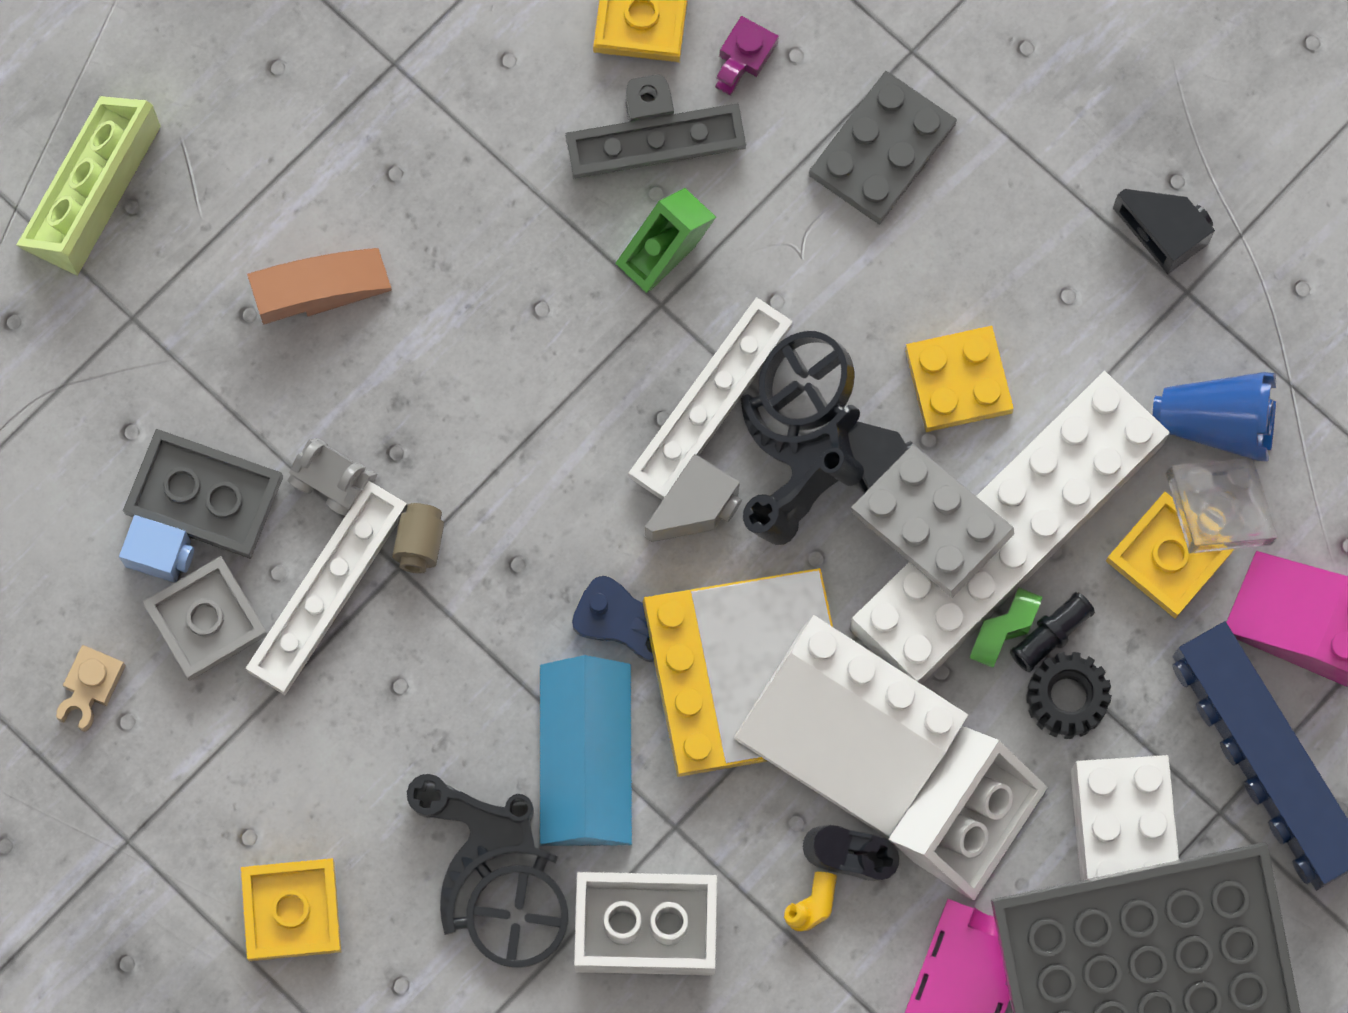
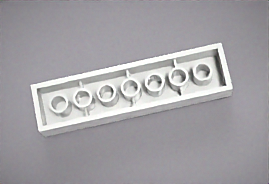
M1106 371L1102 372L976 496L1012 525L1015 534L952 598L909 562L852 617L849 630L875 655L920 684H923L983 625L985 620H988L1017 591L1018 587L1020 588L1163 447L1170 432Z

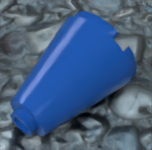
M1261 372L1165 387L1162 396L1155 395L1152 416L1171 435L1255 461L1268 462L1269 455L1267 450L1272 449L1276 401L1270 399L1271 388L1276 389V374Z

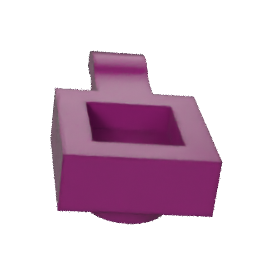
M740 16L720 49L719 57L726 60L716 76L718 82L715 88L731 96L745 71L757 77L778 44L779 35Z

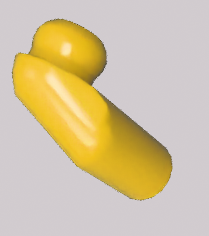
M814 872L811 896L797 904H789L784 911V920L793 930L798 932L809 931L830 917L837 875L828 872Z

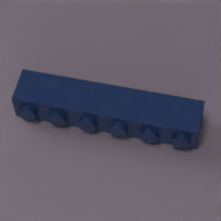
M1226 621L1178 647L1172 656L1175 660V663L1172 664L1175 675L1184 687L1191 686L1199 699L1196 707L1200 716L1208 726L1215 725L1223 738L1220 746L1224 755L1233 766L1239 764L1247 777L1244 785L1249 796L1257 805L1261 803L1264 805L1272 818L1268 821L1273 835L1280 844L1287 843L1296 859L1292 862L1298 876L1305 884L1312 883L1317 891L1347 874L1348 818Z

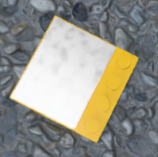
M821 568L644 597L642 602L677 777L767 762L766 759L733 738L802 627L809 619L815 615L833 627Z

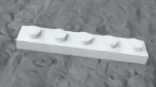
M756 297L631 468L628 477L663 500L694 454L699 456L761 371L769 353L784 339L792 328L793 321Z
M368 481L245 669L248 673L280 693L287 694L399 522L400 515L406 512L407 503Z

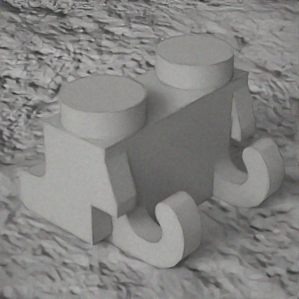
M314 438L309 439L303 451L296 456L289 471L291 475L288 478V482L306 493H312L313 489L318 490L328 497L325 504L330 509L346 516L368 481L374 483L378 474L371 470L365 471L366 467L354 463L329 448L328 444L322 440Z

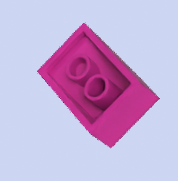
M1256 551L1226 621L1236 639L1348 687V576Z

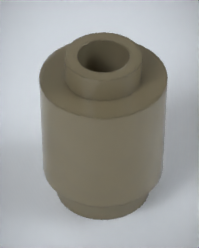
M411 503L407 505L406 512L400 515L392 558L400 563L399 567L402 570L411 573H425L427 568L437 565L444 529V522L441 520L442 511L427 504Z

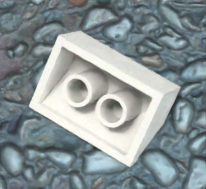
M963 726L888 840L915 864L974 901L1048 787L1000 740Z

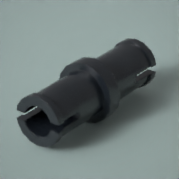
M1074 592L1052 615H1044L1037 621L1038 627L1010 650L1012 658L1023 670L1031 672L1056 647L1063 648L1068 643V636L1084 621L1095 614L1094 607L1085 596L1079 592Z

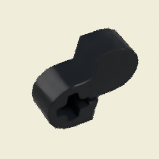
M824 825L812 828L807 832L803 840V852L807 860L814 866L831 872L851 875L863 880L876 881L890 878L896 873L899 866L900 857L894 844L887 839L873 834L852 831L836 825Z

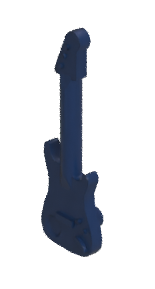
M599 576L593 579L583 592L572 619L573 630L584 638L615 641L624 644L639 658L647 662H654L653 654L646 647V643L648 640L650 641L643 603L634 599L621 584L610 577Z

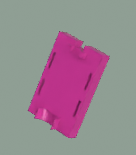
M947 899L905 1013H995L998 1005L1001 1006L999 1013H1005L1010 996L1008 986L1005 985L1006 975L994 917L979 911L975 907L971 908ZM942 933L944 934L936 957H933L931 955L939 934ZM926 976L928 979L920 1000H916L915 998L922 979Z

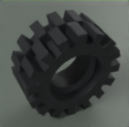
M1065 652L1057 653L1052 659L1048 657L1042 662L1040 667H1037L1027 687L1026 703H1029L1030 708L1028 712L1031 718L1035 717L1037 719L1036 725L1041 730L1045 727L1050 730L1049 735L1057 737L1058 734L1065 735L1064 739H1073L1074 735L1082 737L1100 724L1111 703L1112 695H1109L1111 684L1110 680H1106L1104 677L1106 671L1103 667L1097 668L1093 664L1095 662L1093 658L1089 656L1087 659L1081 658V653L1072 652L1071 655H1065ZM1062 679H1072L1079 682L1086 693L1084 706L1074 712H1066L1059 709L1051 697V690L1056 682Z

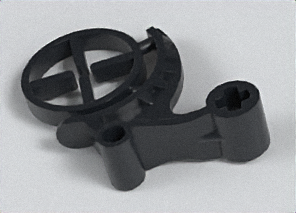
M817 331L798 332L778 343L769 353L762 366L759 377L760 395L752 397L746 394L741 398L744 421L754 441L768 455L789 465L792 469V477L785 485L770 496L762 494L753 497L746 504L743 511V521L746 528L775 545H784L796 536L799 529V521L810 511L814 502L826 489L838 481L847 486L856 485L861 481L864 473L862 464L853 457L848 431L856 424L860 417L858 408L854 405L846 406L854 386L855 373L853 362L847 350L836 340L824 333ZM808 343L830 345L834 350L809 370L806 369L795 350ZM787 358L794 372L800 377L807 378L810 375L816 380L822 379L837 366L841 365L840 383L832 400L827 404L816 386L811 383H806L803 386L797 381L791 382L773 396L774 376L783 359ZM804 390L818 413L801 419L788 418L779 412V410L802 394ZM764 406L773 418L789 427L787 436L774 433L763 421L758 408ZM823 426L812 433L798 436L800 430H811Z
M422 774L415 777L408 786L407 801L416 813L426 818L463 822L470 830L467 842L451 861L442 884L440 912L444 934L456 933L457 929L468 928L470 937L478 950L491 961L506 967L524 968L536 965L547 959L562 943L567 931L569 915L563 892L556 882L543 872L547 862L556 863L558 856L536 848L534 845L530 823L534 815V806L530 799L523 794H515L509 797L505 807H500L479 801L462 791H458L445 784L438 776ZM428 784H434V790L436 793H441V798L439 801H432L430 808H423L424 802L421 799H417L418 791L424 792ZM517 802H525L528 805L526 814L521 817L512 814V807ZM520 853L537 856L533 867L511 865L492 872L486 865V862L508 854ZM476 870L482 877V880L477 884L470 896L466 917L455 918V907L459 893L464 883ZM511 873H519L514 903L516 909L521 910L524 908L529 874L540 878L551 887L558 898L561 909V918L527 913L524 916V920L527 923L560 927L556 938L545 951L525 960H516L521 930L519 924L514 923L511 925L507 957L504 959L485 947L477 934L474 922V915L505 920L511 917V913L508 910L476 906L480 894L487 885L495 879Z

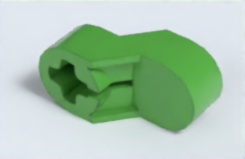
M1018 587L1008 614L983 622L969 658L994 668L1004 641L1029 633L1043 597Z

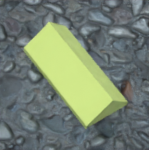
M99 97L17 243L18 247L78 276L161 127L151 103L147 100Z

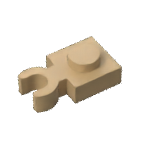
M82 645L63 684V687L73 692V695L59 705L56 718L64 723L72 710H81L83 716L78 727L84 732L88 731L94 720V714L91 709L94 702L107 707L126 665L124 662Z

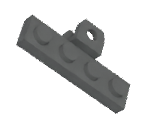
M661 74L629 80L626 90V110L629 122L566 133L573 179L746 149L739 103L674 114L670 88L667 80ZM645 95H650L655 100L645 102L641 98Z

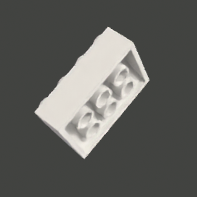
M813 615L802 627L733 739L888 838L948 750L968 714Z

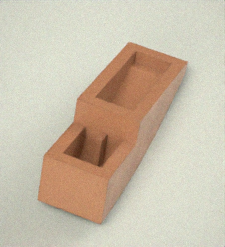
M379 248L315 256L247 274L263 325L306 312L307 317L392 291Z

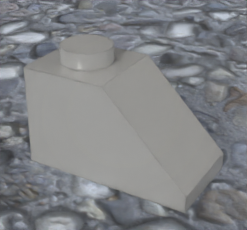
M694 454L646 524L645 538L651 542L715 530L721 519L729 522L742 499L737 497L740 482Z

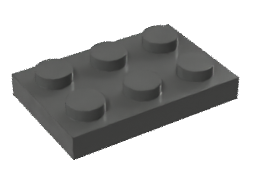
M885 70L810 168L809 176L880 225L955 127L957 119Z
M156 429L123 512L130 517L137 515L185 530L192 539L251 559L283 480L282 472Z

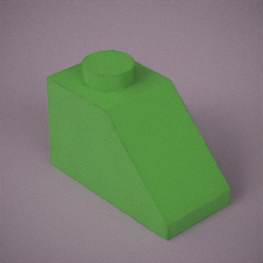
M684 188L658 201L615 264L647 293L696 247L716 219V216Z

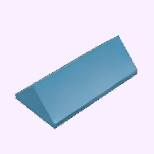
M588 655L540 664V846L632 845L631 664Z

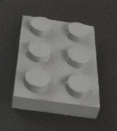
M912 445L851 507L852 514L952 598L1015 534L1012 525L915 445Z

